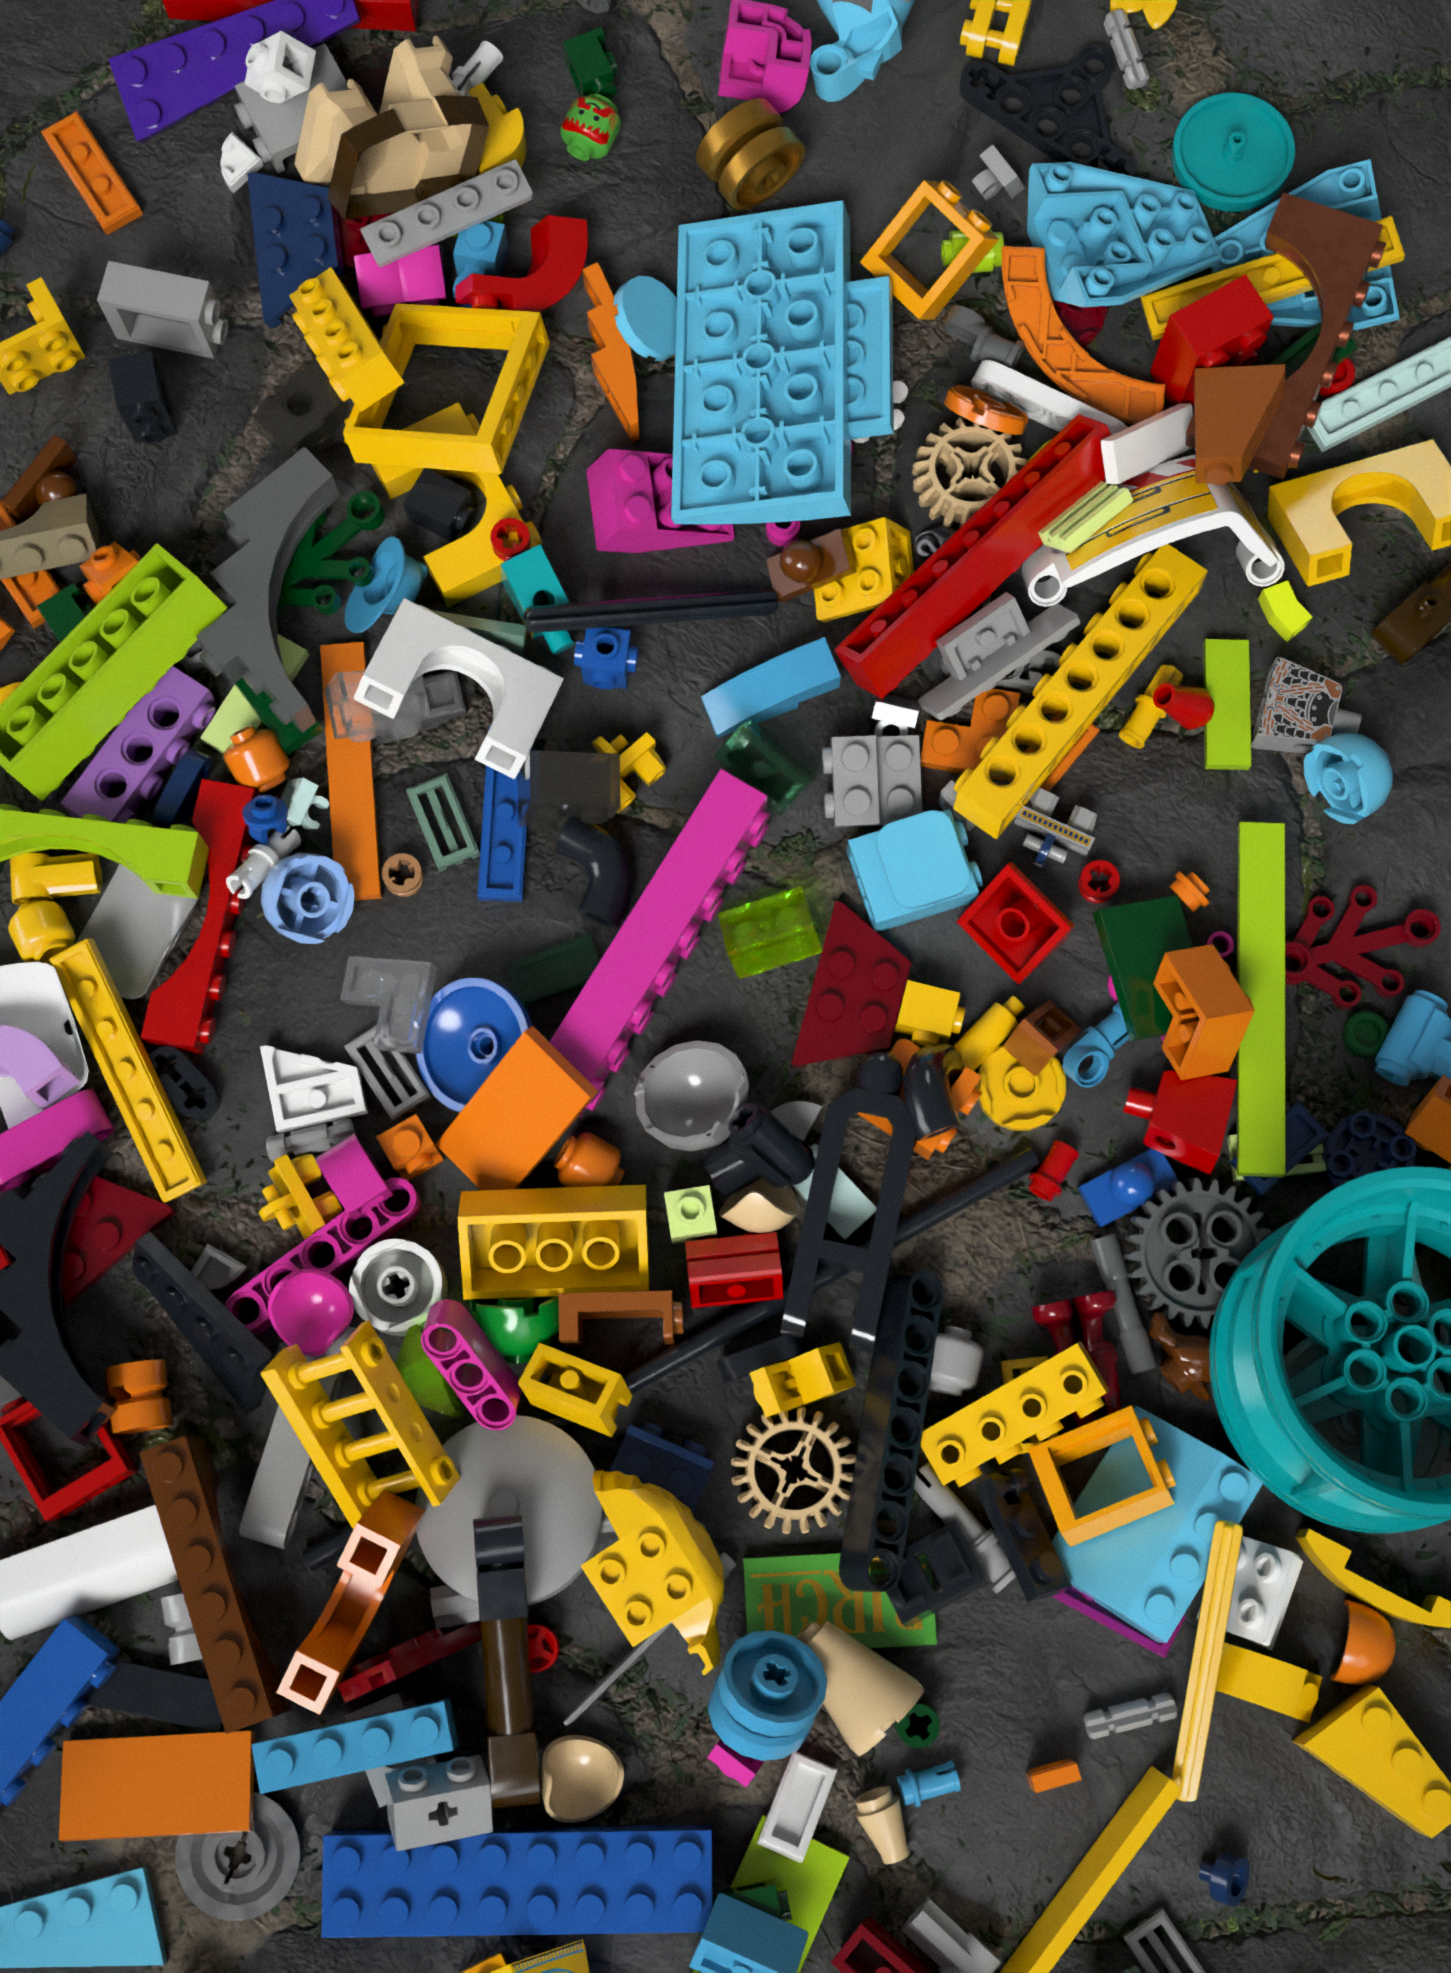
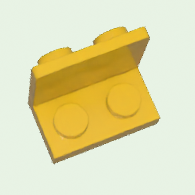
M42 277L26 284L34 299L27 306L37 324L0 342V382L9 395L17 391L24 392L30 390L39 380L55 372H65L71 369L77 361L85 358L83 351Z
M886 517L843 529L848 532L857 572L814 589L817 619L827 622L879 607L914 573L910 531Z

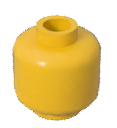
M31 900L25 902L12 916L8 926V931L18 953L25 962H42L52 966L49 958L73 946L76 939L74 930L63 908L53 901Z

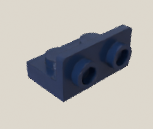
M641 1420L638 1428L629 1424L609 1472L620 1471L625 1475H636L642 1484L650 1483L657 1485L672 1493L680 1502L688 1506L693 1514L715 1462L707 1459L710 1450L684 1439L681 1447L664 1440L667 1433L666 1430Z

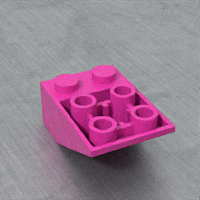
M607 449L586 470L597 551L642 553L733 541L735 536L733 524L673 523L671 519L673 454Z

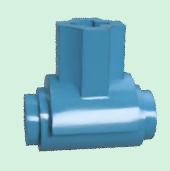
M1415 990L1413 995H1408L1375 1058L1377 1063L1375 1071L1383 1078L1402 1086H1408L1411 1080L1426 1079L1428 1076L1437 1081L1442 1075L1451 1079V1019L1446 1012L1448 1004L1440 997L1424 990Z

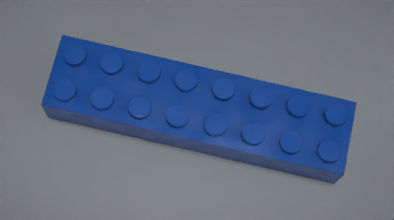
M712 1824L493 1827V1832L402 1851H396L390 1829L331 1830L323 1836L321 1938L704 1932L713 1908Z

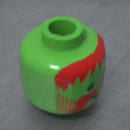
M589 94L588 96L578 97L572 102L562 122L560 135L567 145V151L573 157L582 161H588L590 158L601 159L609 154L622 125L617 113V107L612 101L599 94Z

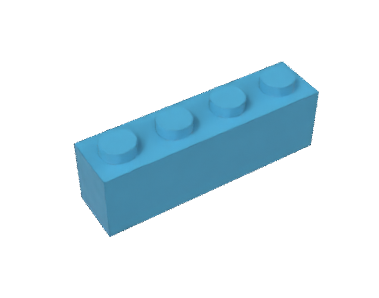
M448 1697L262 1739L251 1744L259 1791L260 1794L453 1751L459 1746L451 1700Z

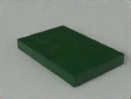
M1178 895L1098 909L1093 913V917L1130 1042L1165 1036L1173 1015L1153 985L1165 952L1193 948Z

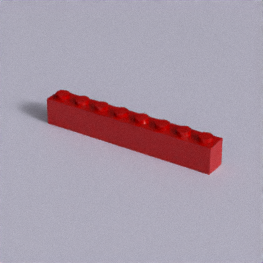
M1078 414L834 649L857 686L881 699L894 690L937 647L936 640L961 624L1043 544L1038 534L1042 528L1099 482H1106L1101 440L1112 435L1107 424Z

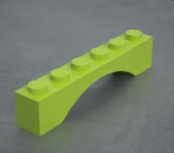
M0 804V862L24 853L48 849L79 850L101 855L121 864L141 878L155 894L199 898L209 847L200 834L192 827L174 824L170 826V829L157 828L148 822L137 819H129L126 821V824L110 822L105 817L94 814H85L82 819L72 818L51 809H41L39 814L23 812V810L16 806Z

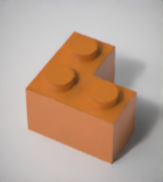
M1213 944L1165 952L1153 985L1173 1015L1161 1046L1162 1050L1181 1080L1228 1072L1255 1012L1251 999L1243 992L1232 975L1229 965L1223 961Z

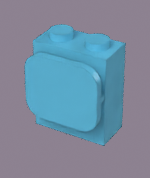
M950 809L941 812L935 810L926 811L888 823L879 831L848 840L846 853L870 924L876 932L964 906L976 900L979 892L978 887L983 885L981 874L975 861L968 862L963 847L968 845L964 825L961 820L954 821Z

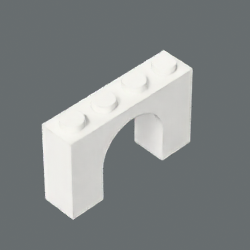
M404 598L367 666L353 699L394 719L411 685L419 676L439 669L463 673L474 679L484 688L493 706V721L475 760L515 779L564 678L552 673L544 666L536 665L512 653L504 646L496 645L474 634L462 625H457L431 612L425 606L417 605Z

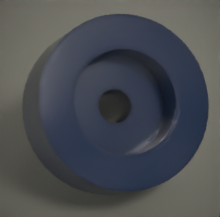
M1227 1852L1222 1853L1217 1858L1215 1864L1204 1861L1199 1870V1878L1209 1883L1211 1898L1232 1907L1240 1903L1249 1882L1250 1869L1248 1861L1245 1858Z

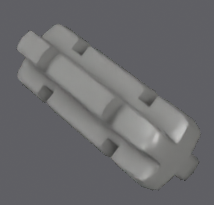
M1118 9L1105 15L1104 27L1107 35L1112 37L1110 43L1120 70L1125 71V74L1122 75L1125 84L1130 90H1135L1147 85L1149 73L1145 63L1140 61L1143 57L1133 30L1128 28L1130 22L1127 13L1123 9Z
M345 1118L333 1121V1126L330 1127L324 1123L290 1131L291 1136L288 1137L284 1133L269 1136L266 1139V1149L271 1162L285 1154L288 1157L295 1154L297 1158L327 1151L332 1148L331 1145L340 1143L354 1133L356 1135L351 1119Z
M1165 1692L1151 1696L1149 1701L1141 1698L1110 1706L1106 1712H1103L1101 1709L1087 1712L1083 1715V1721L1089 1738L1097 1739L1109 1736V1731L1114 1730V1733H1120L1151 1725L1155 1719L1159 1722L1175 1719L1177 1717V1707L1172 1694Z

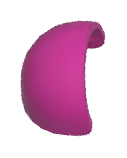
M301 1269L286 1275L274 1287L268 1300V1313L270 1321L279 1337L288 1346L297 1344L303 1355L312 1357L325 1353L345 1333L353 1317L354 1304L348 1289L333 1275L315 1269Z

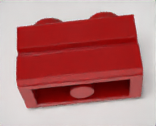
M748 1232L743 1236L725 1238L705 1236L696 1241L685 1242L692 1308L784 1299L777 1232Z

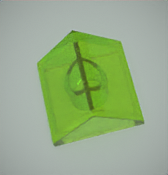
M419 1324L409 1327L395 1366L419 1406L453 1419L464 1416L454 1390L422 1348L421 1335L423 1327Z

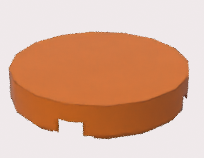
M963 385L949 388L943 403L948 409L974 423L1007 434L1022 435L1029 419L1028 414L1008 401L1000 403L994 400L990 393Z

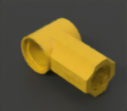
M24 853L10 859L12 903L21 906L31 900L53 901V898L101 893V886L103 885L102 870L97 854L87 853L50 857L43 853Z

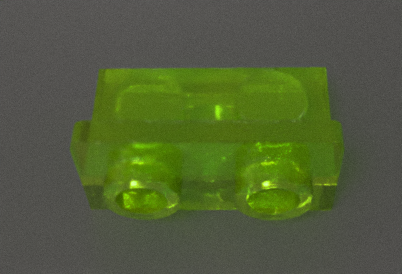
M802 886L718 913L726 951L737 977L740 979L803 960L823 951Z

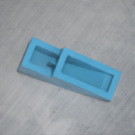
M823 637L770 659L732 678L701 696V700L715 735L719 738L797 709L799 702L839 688L841 675L827 641Z

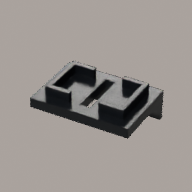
M955 1520L905 1547L899 1582L892 1590L886 1593L902 1625L908 1628L989 1584V1581ZM924 1553L943 1589L938 1594H935L917 1558Z

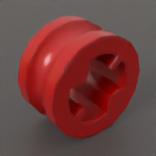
M505 518L493 526L490 540L494 554L500 560L505 562L531 549L530 534L527 526L522 521L516 518ZM509 532H516L518 541L521 543L518 546L516 543H513L514 548L512 549L505 548L501 537L505 535L508 538Z
M1104 860L1092 861L1080 873L1077 881L1078 890L1081 896L1088 902L1094 904L1107 902L1118 890L1120 874L1117 868L1110 862ZM1097 872V877H1100L1101 873L1108 877L1109 880L1105 885L1107 891L1100 892V887L1094 891L1089 887V883L1092 880L1091 873Z

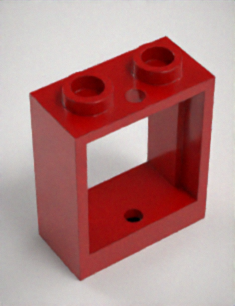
M24 1397L12 1401L0 1410L3 1415L0 1417V1441L45 1521L60 1520L138 1472L118 1435L112 1434L111 1423L108 1420L97 1434L111 1459L54 1493L19 1430L43 1414Z

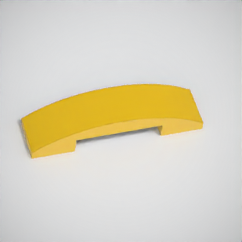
M1311 1529L1298 1530L1295 1538L1312 1563L1331 1582L1352 1598L1373 1607L1385 1615L1403 1621L1451 1628L1450 1601L1438 1595H1426L1420 1608L1345 1569L1344 1567L1352 1552L1350 1549Z

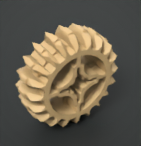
M960 417L956 420L955 430L943 423L939 428V436L930 433L926 437V446L918 448L916 454L918 462L913 464L912 474L917 478L913 481L912 487L914 492L922 493L918 500L920 507L932 506L929 512L931 520L943 515L945 517L944 526L951 527L954 521L960 523L961 528L1000 490L994 483L995 478L989 473L993 461L1002 470L1005 484L1028 463L1026 458H1019L1022 453L1021 443L1009 445L1012 437L1011 434L1002 433L997 435L996 430L981 428V425L972 422L971 427H966L965 422ZM964 450H975L977 452L970 453ZM940 462L946 467V473L952 478L947 490L941 486L936 475V467ZM979 471L976 479L972 475L971 479L965 477L962 480L963 473L966 472L969 475V472L976 474ZM973 498V499H976V500H978V501H976V502H969V501H964L963 499Z
M802 1406L797 1408L796 1420H788V1411L779 1414L781 1422L777 1424L773 1423L771 1416L766 1418L765 1414H762L761 1419L767 1429L761 1433L756 1426L749 1424L746 1430L755 1438L752 1445L741 1439L736 1443V1447L748 1452L747 1458L736 1457L731 1460L732 1466L745 1467V1475L732 1477L733 1485L747 1483L749 1489L737 1497L739 1503H744L753 1497L758 1504L751 1508L749 1516L755 1518L762 1509L766 1510L770 1514L764 1522V1527L771 1529L774 1525L776 1517L783 1518L782 1533L784 1534L790 1533L791 1520H799L801 1533H808L809 1523L807 1518L814 1516L819 1527L826 1526V1518L821 1512L826 1507L835 1516L841 1514L842 1510L833 1502V1499L836 1495L843 1500L848 1501L850 1499V1492L840 1488L842 1481L852 1482L854 1473L843 1472V1465H849L856 1461L855 1455L849 1454L843 1457L840 1455L839 1449L850 1444L848 1437H843L836 1443L830 1437L837 1431L839 1425L836 1422H832L823 1431L818 1427L823 1420V1413L819 1411L813 1416L812 1423L805 1422L806 1409ZM786 1431L803 1432L797 1447L789 1454H779L762 1447L767 1440L779 1433ZM816 1439L823 1444L831 1458L832 1480L817 1473L810 1465L809 1455ZM804 1447L805 1452L801 1458L803 1460L801 1468L807 1472V1475L815 1478L816 1482L808 1478H804L800 1482L796 1478V1483H790L786 1493H783L782 1489L786 1483V1471L780 1468L781 1465L771 1461V1458L780 1462L788 1459L791 1463V1457H797L801 1448ZM755 1460L771 1467L778 1475V1488L771 1502L762 1494L757 1485L754 1473ZM806 1485L826 1493L820 1501L811 1507L801 1510L784 1509L790 1494L798 1486Z

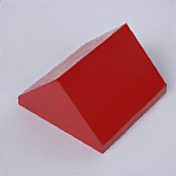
M1009 862L956 921L1018 985L1068 939L1075 926L1012 862Z

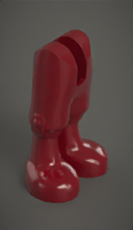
M1114 1289L1071 1298L1073 1310L1081 1328L1084 1347L1110 1390L1101 1396L1105 1404L1099 1408L1102 1417L1122 1410L1121 1391L1116 1367L1118 1354L1110 1342L1104 1341L1102 1328L1104 1314L1114 1308L1117 1302ZM1069 1299L1031 1307L1034 1321L1044 1325L1052 1335L1057 1349L1053 1353V1357L1075 1345L1071 1325L1073 1313ZM1076 1411L1071 1413L1076 1428L1093 1422L1094 1412L1081 1419Z

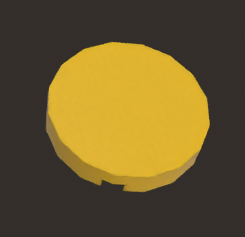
M1001 1045L987 1057L978 1072L982 1077L976 1089L982 1092L978 1099L982 1111L995 1124L1011 1131H1031L1045 1125L1058 1113L1066 1096V1076L1056 1057L1037 1076H1034L1004 1048V1045Z

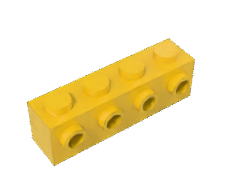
M332 267L317 277L304 281L295 292L289 295L297 309L291 315L304 334L303 337L317 356L318 363L329 377L330 384L343 402L351 398L360 412H362L404 383L353 297Z
M1080 1341L924 1430L920 1446L942 1485L944 1486L955 1480L958 1487H961L983 1474L979 1465L995 1457L1000 1465L1023 1451L1019 1444L1021 1441L1035 1434L1040 1442L1063 1429L1064 1427L1060 1419L1076 1411L1081 1419L1104 1406L1105 1404L1101 1396L1110 1390L1083 1343Z

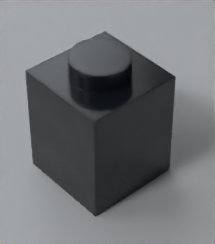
M427 468L423 469L403 503L408 520L450 542L456 539L460 531L466 532L475 516L470 490Z

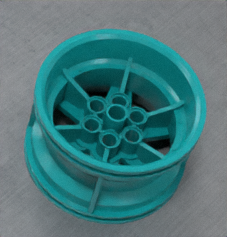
M1412 1166L1391 1168L1366 1174L1330 1191L1307 1208L1298 1218L1283 1225L1260 1242L1244 1258L1226 1285L1215 1311L1209 1344V1375L1217 1412L1229 1440L1246 1466L1268 1490L1286 1504L1322 1523L1362 1533L1392 1534L1437 1525L1451 1519V1472L1438 1477L1413 1478V1465L1423 1419L1426 1418L1451 1434V1298L1433 1304L1429 1303L1428 1295L1421 1285L1414 1251L1415 1242L1435 1249L1451 1259V1170ZM1365 1237L1361 1297L1313 1278L1305 1272L1309 1265L1329 1247ZM1394 1295L1402 1297L1408 1304L1409 1312L1407 1317L1399 1315L1393 1308L1392 1299ZM1352 1315L1360 1316L1367 1325L1366 1337L1359 1336L1353 1331L1350 1322ZM1284 1320L1324 1348L1325 1352L1323 1357L1289 1379L1283 1355ZM1435 1323H1440L1447 1329L1449 1334L1447 1345L1442 1344L1436 1339L1433 1332ZM1352 1362L1361 1365L1365 1370L1367 1378L1364 1386L1357 1384L1351 1378L1349 1370ZM1435 1370L1442 1372L1446 1376L1449 1383L1447 1393H1443L1435 1387L1433 1382ZM1393 1390L1399 1391L1406 1398L1407 1411L1405 1414L1399 1413L1394 1409L1391 1403ZM1351 1411L1356 1412L1359 1415L1360 1464L1343 1455L1317 1432L1313 1424Z

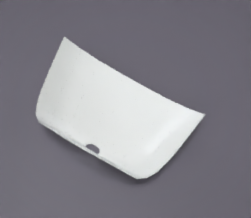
M25 962L0 966V1025L19 1028L39 1038L69 1065L80 1080V1083L49 1106L51 1107L79 1092L87 1082L89 1073L69 1003L55 967L48 963ZM67 1020L70 1022L73 1031L72 1035H68L65 1031L64 1024ZM0 1077V1107L8 1129L43 1111L40 1106L23 1093L13 1078Z

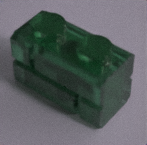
M753 720L742 723L714 756L727 769L733 768V774L739 780L767 795V805L779 816L787 813L817 779Z

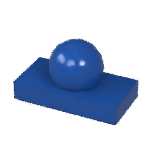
M1150 1149L1081 1185L1077 1189L1100 1229L1140 1208L1144 1202L1155 1200L1154 1191L1163 1189L1167 1193L1170 1192L1171 1183L1179 1180L1165 1155Z

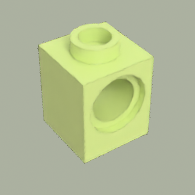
M709 1185L664 1192L672 1244L695 1241L705 1236L717 1237Z

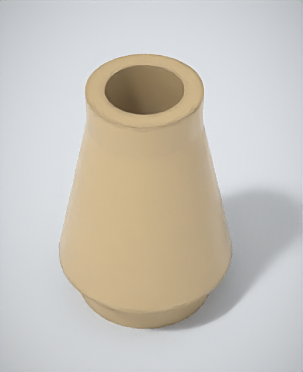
M890 1786L877 1787L858 1796L855 1799L858 1808L855 1816L880 1853L883 1863L893 1864L908 1857L910 1851L906 1842L899 1796L893 1795Z

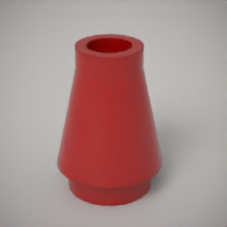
M1163 683L1156 688L1153 694L1154 705L1166 712L1185 729L1202 727L1213 716V699L1209 692L1202 687Z

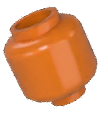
M252 724L229 736L233 744L224 751L223 756L239 786L254 788L257 794L275 787L287 778L284 772L288 769L290 760L272 730L261 729L256 731Z
M583 1132L577 1138L570 1135L560 1149L553 1165L558 1169L559 1182L566 1187L618 1186L625 1172L624 1169L619 1167L621 1160L619 1149L591 1132Z

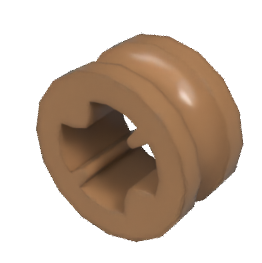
M400 853L389 857L382 868L384 883L387 889L396 896L409 897L416 894L422 887L424 873L418 860L409 854ZM402 865H407L410 873H415L414 878H407L404 881V885H397L396 878H391L393 872H400Z

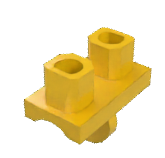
M646 732L619 756L618 753L629 745L628 741L621 734L610 744L601 736L596 738L592 744L598 754L588 762V765L595 773L604 765L608 764V766L587 783L590 789L587 794L595 803L602 800L615 812L620 813L636 797V794L623 781L626 777L635 771L649 787L666 772V766L655 752L656 741Z
M285 1154L274 1160L275 1166L268 1172L274 1184L262 1190L268 1204L259 1211V1215L263 1222L277 1218L283 1231L293 1227L296 1223L304 1240H306L341 1214L342 1207L331 1191L314 1199L310 1197L305 1186L318 1181L322 1176L312 1154L292 1160Z

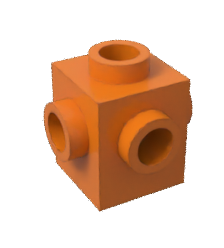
M115 541L109 546L101 547L92 553L89 560L79 566L88 580L83 584V587L91 599L98 604L142 558L135 550L128 553Z

